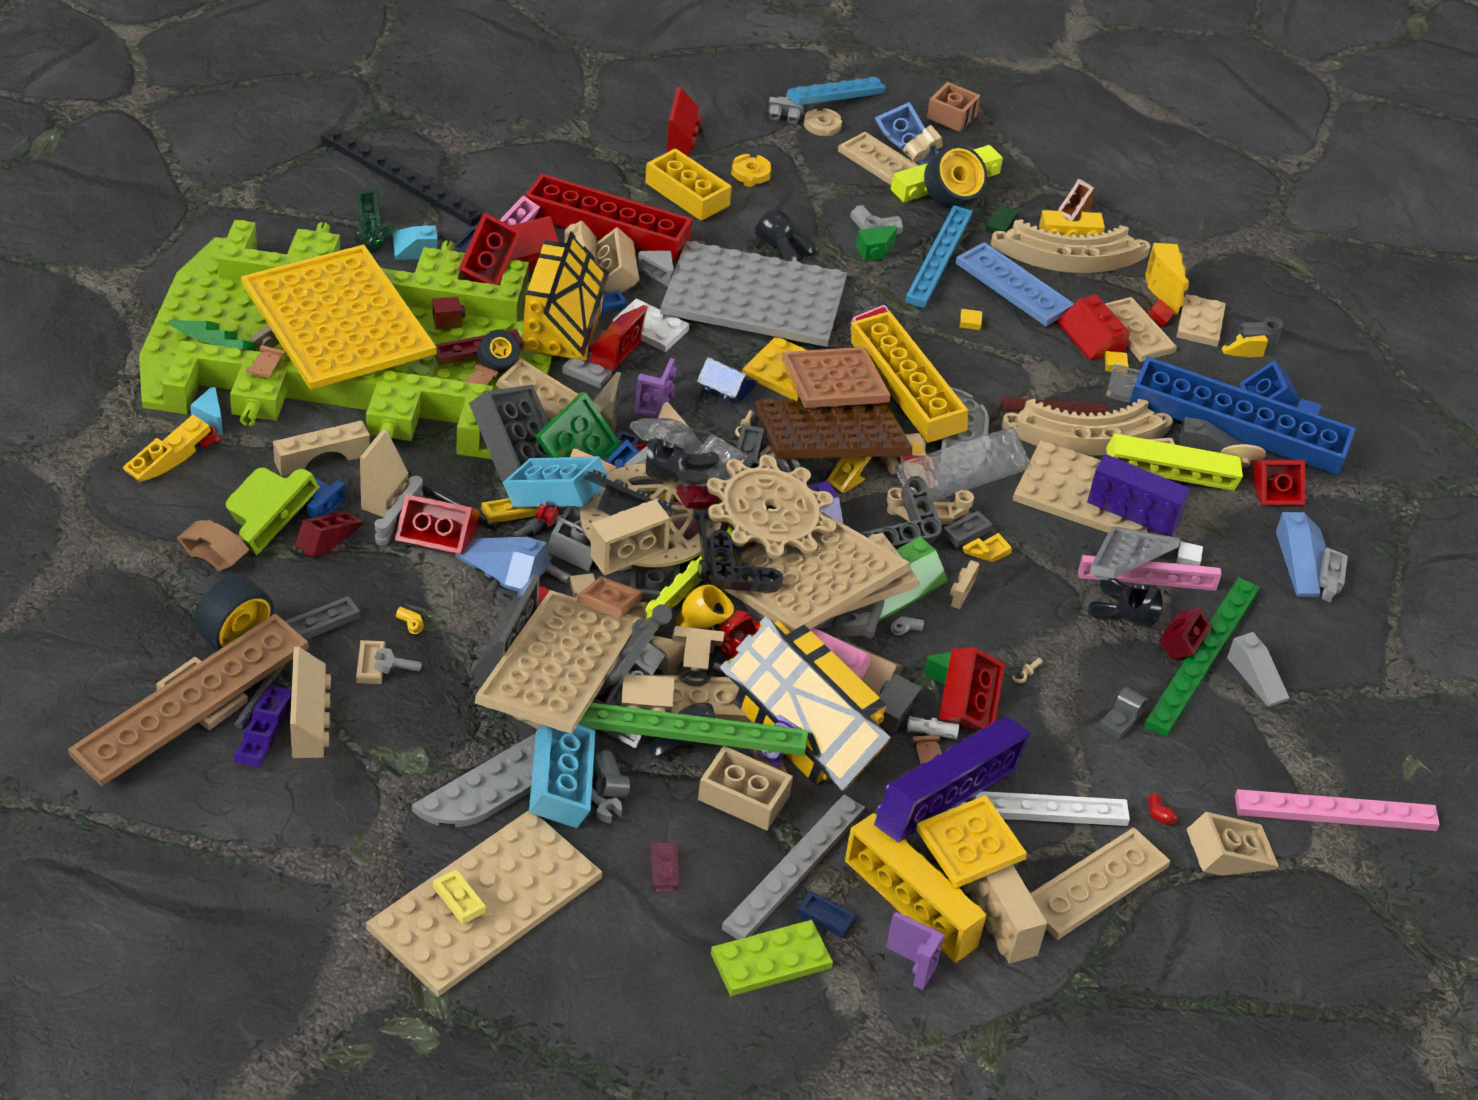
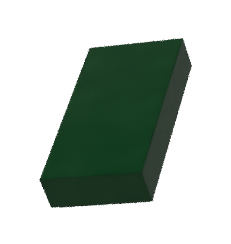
M1000 204L987 223L985 231L990 233L1003 231L1007 233L1017 217L1018 210Z

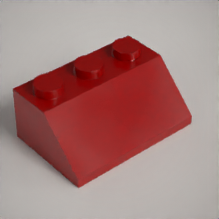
M677 87L669 118L666 153L677 149L684 155L690 156L691 148L695 149L702 115L698 114L699 106L681 87Z
M484 212L458 270L469 281L499 285L522 231Z
M550 216L512 226L522 231L510 260L529 262L528 272L535 270L544 241L558 242Z
M1098 295L1079 299L1057 321V324L1089 361L1104 358L1106 351L1120 353L1126 351L1130 331Z
M642 305L622 314L615 322L612 321L606 331H602L597 340L592 341L589 348L591 353L590 362L614 371L641 342L648 306Z
M405 494L395 540L463 554L476 533L480 511L472 507Z
M976 647L952 649L939 719L943 722L959 724L961 729L977 732L990 726L996 720L1005 663Z

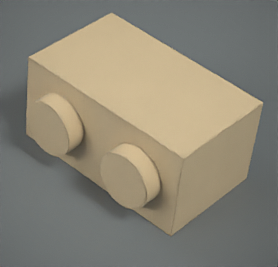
M628 674L623 678L621 707L671 713L674 678Z

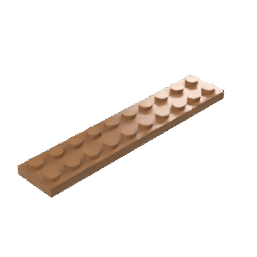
M275 613L68 749L69 756L102 787L292 660L294 647L307 650L308 641Z

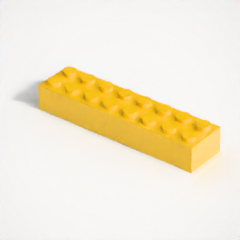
M890 311L851 322V343L855 348H866L889 393L927 443L967 431L968 409Z

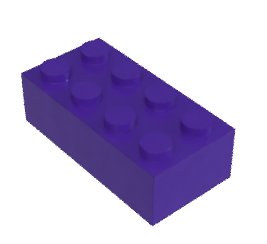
M1105 454L1095 470L1087 503L1172 537L1181 522L1190 488Z

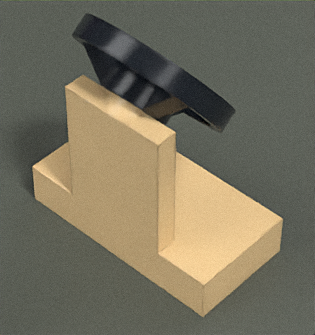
M674 627L672 641L686 642L684 661L677 668V676L680 681L690 686H703L711 680L712 670L708 665L710 645L722 646L724 640L723 631ZM686 667L687 669L681 673L680 669ZM686 676H690V677H693V678L701 677V678H703L704 680H701V681H692V680L686 679L685 677H686Z

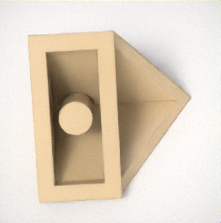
M653 636L649 643L665 655L658 668L664 675L676 674L678 665L684 661L686 642L672 641V639ZM682 667V668L680 669V671L685 670V669H687V668H686V667Z

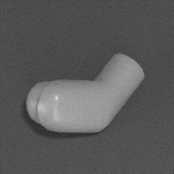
M902 616L891 624V631L895 635H903L909 630L922 632L924 620Z

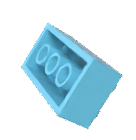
M600 456L529 458L503 482V485L513 507L529 508L539 506L541 503L545 505L549 501V506L558 505L559 508L576 506L579 508L587 505L589 500L603 489L602 486L584 479V475L588 471L593 472V470L604 473L606 479L609 480Z
M541 724L535 735L529 813L574 828L581 824L591 809L595 730L577 725L573 733L570 734Z

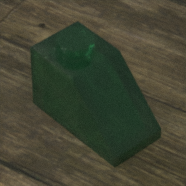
M377 188L356 191L360 229L381 226L383 211Z

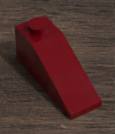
M346 511L303 520L295 546L303 550V553L309 557L326 554L361 527L363 521Z

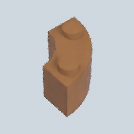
M211 520L196 521L177 537L191 557L205 559L217 571L231 567L249 551L240 535L232 533L227 528Z

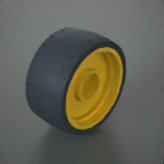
M952 145L938 152L928 162L924 172V183L930 196L939 205L952 208L953 205L963 207L973 202L984 191L988 174L983 159H981L976 151L964 145Z
M236 575L221 580L204 595L195 611L194 625L204 640L219 651L271 617L274 613V605L270 597L257 584L244 576Z

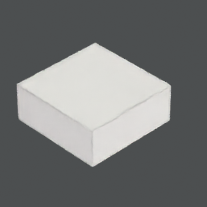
M1180 541L1176 563L1200 566L1203 546Z

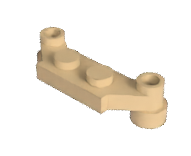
M891 488L887 495L888 513L899 515L910 522L901 497V489ZM958 491L955 501L952 503L933 502L941 525H950L958 518L968 515L969 508L972 507L974 495L970 491ZM917 508L920 512L925 513L923 509Z

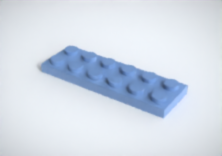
M985 242L956 258L958 266L1044 326H1048L1058 320L1074 304Z

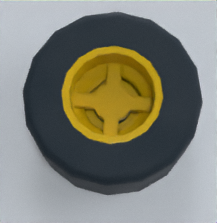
M497 329L490 331L484 336L478 347L477 355L483 366L501 373L509 370L514 365L520 353V346L513 334L506 330Z

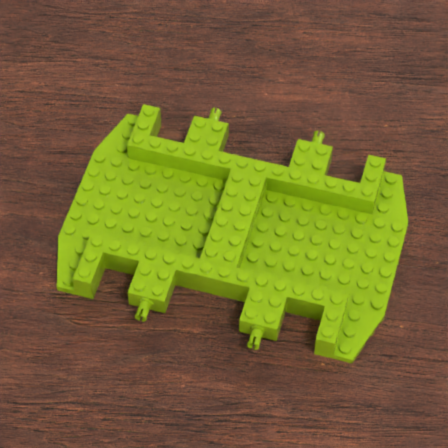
M234 220L227 238L215 237L176 273L139 354L142 408L188 414L190 405L201 385L231 390V414L241 416L240 421L245 426H247L249 419V426L254 425L256 418L277 421L285 398L367 410L366 429L369 435L378 436L382 429L387 430L391 440L395 438L412 441L419 418L458 423L457 454L486 459L492 458L469 403L486 391L501 389L496 386L497 381L507 372L498 373L496 377L493 376L488 385L464 382L474 371L478 370L475 369L477 363L482 365L479 358L439 366L435 356L432 355L310 390L286 352L284 356L280 355V360L274 368L271 378H262L246 373V369L252 367L261 351L227 348L205 343L169 325V320L219 323V330L236 332L237 340L252 341L251 335L266 326L267 322L242 285L241 276L340 251V235L329 233L331 228L327 223H324L323 228H321L323 222L317 225L316 231L297 229L288 253L280 254L257 250L256 223ZM448 240L442 243L441 250L423 247L415 273L381 268L434 344L482 336L497 329L506 331L517 329L523 340L525 300L530 284L528 283L529 262L510 260L503 274L500 286L463 280L464 275L458 268L465 253L454 251L455 244L450 241L447 246ZM458 297L460 305L465 307V318H462V327L435 329L432 317V299ZM280 343L273 347L276 349L284 350ZM520 350L516 362L521 358L548 375L553 355Z

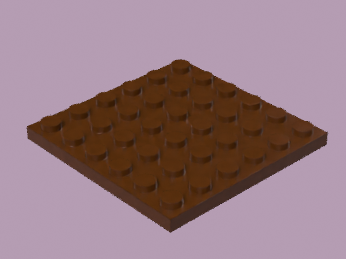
M763 399L761 402H755V413L762 428H764V433L776 459L912 456L913 447L887 403L804 408L802 401L794 399H784L783 401Z

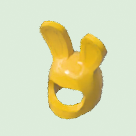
M702 585L694 589L686 597L682 609L677 614L676 625L680 627L710 629L712 626L728 619L734 611V606L729 598L716 586ZM720 603L723 606V614L713 612L715 604Z

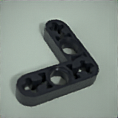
M716 530L711 533L708 547L711 580L714 586L727 590L779 591L783 581V574L779 570L764 567L734 566L731 535L723 530ZM719 541H721L723 547H719ZM716 557H724L728 561L720 562ZM721 571H725L724 578H722V575H720ZM742 576H749L753 581H745L742 579Z

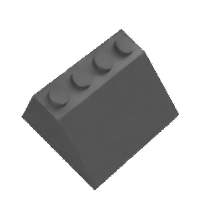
M533 384L486 391L469 403L502 483L529 458H549L535 438L549 421Z
M534 574L510 601L506 610L501 611L497 627L493 626L490 632L489 642L483 644L479 660L473 662L471 674L474 675V686L482 687L538 608L540 575Z

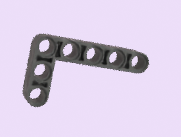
M912 476L901 489V497L910 522L860 533L867 538L873 534L883 533L895 549L918 537L923 538L929 545L932 544L940 534L942 526L925 480L920 476ZM910 487L915 488L917 492L912 491ZM917 508L923 509L925 513L920 512ZM925 528L929 529L932 534L926 532ZM903 533L910 535L911 539L906 538Z

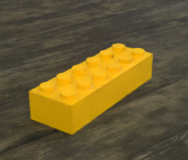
M875 813L871 814L851 828L845 862L901 914L944 934L941 951L954 963H957L978 947L987 914L984 913L979 905L974 904L965 896L960 888H955L940 870L934 868L921 853L913 849L906 839L897 843L876 827L874 822L877 815Z

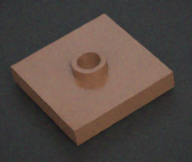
M600 576L578 594L577 602L621 618L642 600L643 592Z

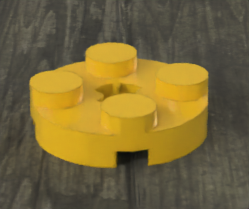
M743 154L733 160L731 175L743 182L745 186L753 187L755 184L763 183L770 179L771 164L762 156L757 155V158L750 157V154Z

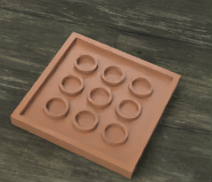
M865 347L782 352L781 360L804 408L837 407L842 405L857 406L860 404L888 403L890 401V393Z

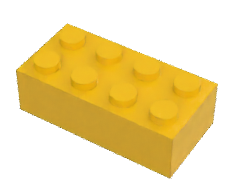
M673 149L646 164L645 183L700 221L730 206L732 186L677 149Z

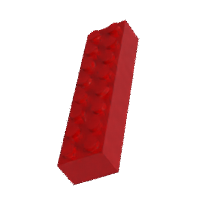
M542 173L525 194L526 198L540 207L534 219L550 216L553 225L565 228L582 220L592 233L601 239L617 227L634 241L635 249L641 251H671L672 260L677 261L685 243L691 239L692 218Z

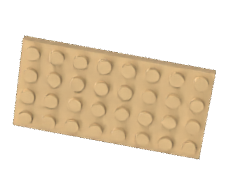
M550 590L477 692L475 704L572 734L606 681V678L615 667L623 648L633 635V623L641 618L627 613L621 618H617L578 603L577 598Z
M528 810L367 921L366 929L439 997L602 879V871L538 815L529 813ZM456 869L486 906V913L463 925L433 888L434 880Z

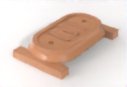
M261 345L260 351L263 352L258 355L252 367L246 369V373L262 378H271L272 372L280 360V355L284 356L285 350Z
M477 363L475 369L478 370L474 371L464 382L488 385L493 376L496 377L498 375V372Z
M939 735L912 737L913 743H917L916 749L920 763H927L935 755L942 754L940 746L936 742L940 741Z

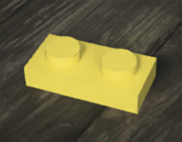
M457 869L433 881V888L462 925L486 913L485 904Z

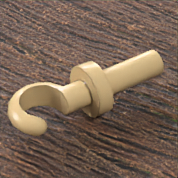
M749 410L746 418L741 420V426L736 428L735 434L737 437L740 436L738 431L741 430L742 424L752 425L751 418L754 414L752 410Z
M1037 658L1030 665L1025 664L1021 672L1023 678L1016 679L1015 675H1013V681L1018 684L1024 683L1027 680V675L1031 676L1034 674V669L1043 662L1042 659Z

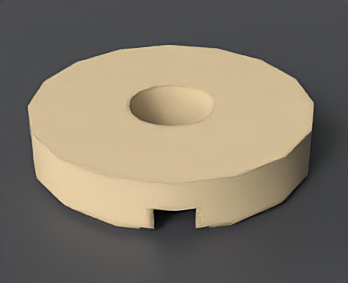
M822 108V111H817V109H812L805 114L804 126L813 134L831 136L839 133L842 128L841 116L833 110Z

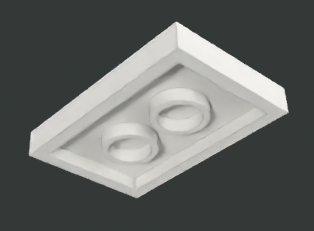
M635 299L612 320L615 322L622 314L642 305L648 306L641 341L664 352L689 331V323L674 316L660 314L659 309L638 299Z

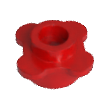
M209 425L211 431L199 441L201 447H208L214 442L221 440V436L216 434V429L213 426Z

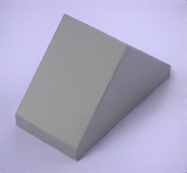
M671 251L639 252L638 270L668 287L674 270Z

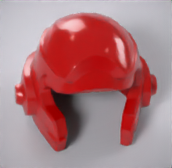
M734 610L728 619L719 623L718 631L724 632V640L722 646H720L721 652L727 657H735L739 653L736 648L749 634L753 636L758 632L761 625L759 623L760 620H755L748 612Z

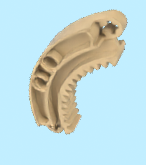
M1021 219L1014 221L1013 228L1007 231V233L1003 231L994 232L991 239V246L994 249L1016 260L1045 269L1072 273L1105 272L1127 267L1146 258L1150 250V244L1147 241L1135 240L1128 235L1129 228L1122 225L1118 229L1114 228L1113 231L1108 230L1107 234L1101 232V236L1095 233L1094 237L1090 234L1087 237H1084L1082 234H1080V237H1077L1075 234L1069 237L1067 233L1061 236L1059 232L1053 234L1051 230L1046 233L1044 228L1037 230V226L1030 227V223L1023 224L1024 220Z
M1036 399L1026 401L1025 408L1019 414L1007 413L1003 416L1002 429L1014 437L1036 446L1042 440L1084 455L1107 454L1106 447L1114 433L1142 439H1160L1170 431L1173 419L1166 413L1155 414V412L1147 408L1149 401L1138 399L1137 403L1133 402L1132 407L1128 405L1126 410L1120 408L1119 412L1113 410L1112 414L1106 411L1105 416L1098 412L1097 416L1093 413L1086 416L1084 412L1078 416L1075 411L1069 414L1067 410L1061 413L1059 408L1051 410L1050 405L1043 407L1042 402L1036 404Z

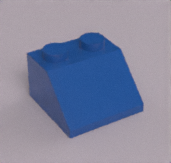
M1276 360L1239 383L1241 389L1291 406L1300 402V398L1288 373Z

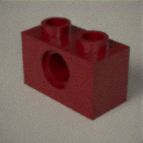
M1200 607L1178 612L1159 642L1170 660L1194 655L1211 628V624Z

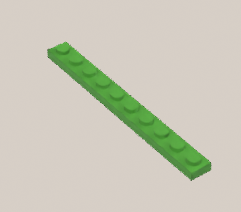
M591 703L578 725L590 729L805 756L808 730L598 703Z

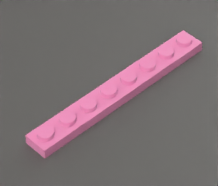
M1237 789L1235 794L1237 814L1241 816L1437 831L1440 825L1435 805Z

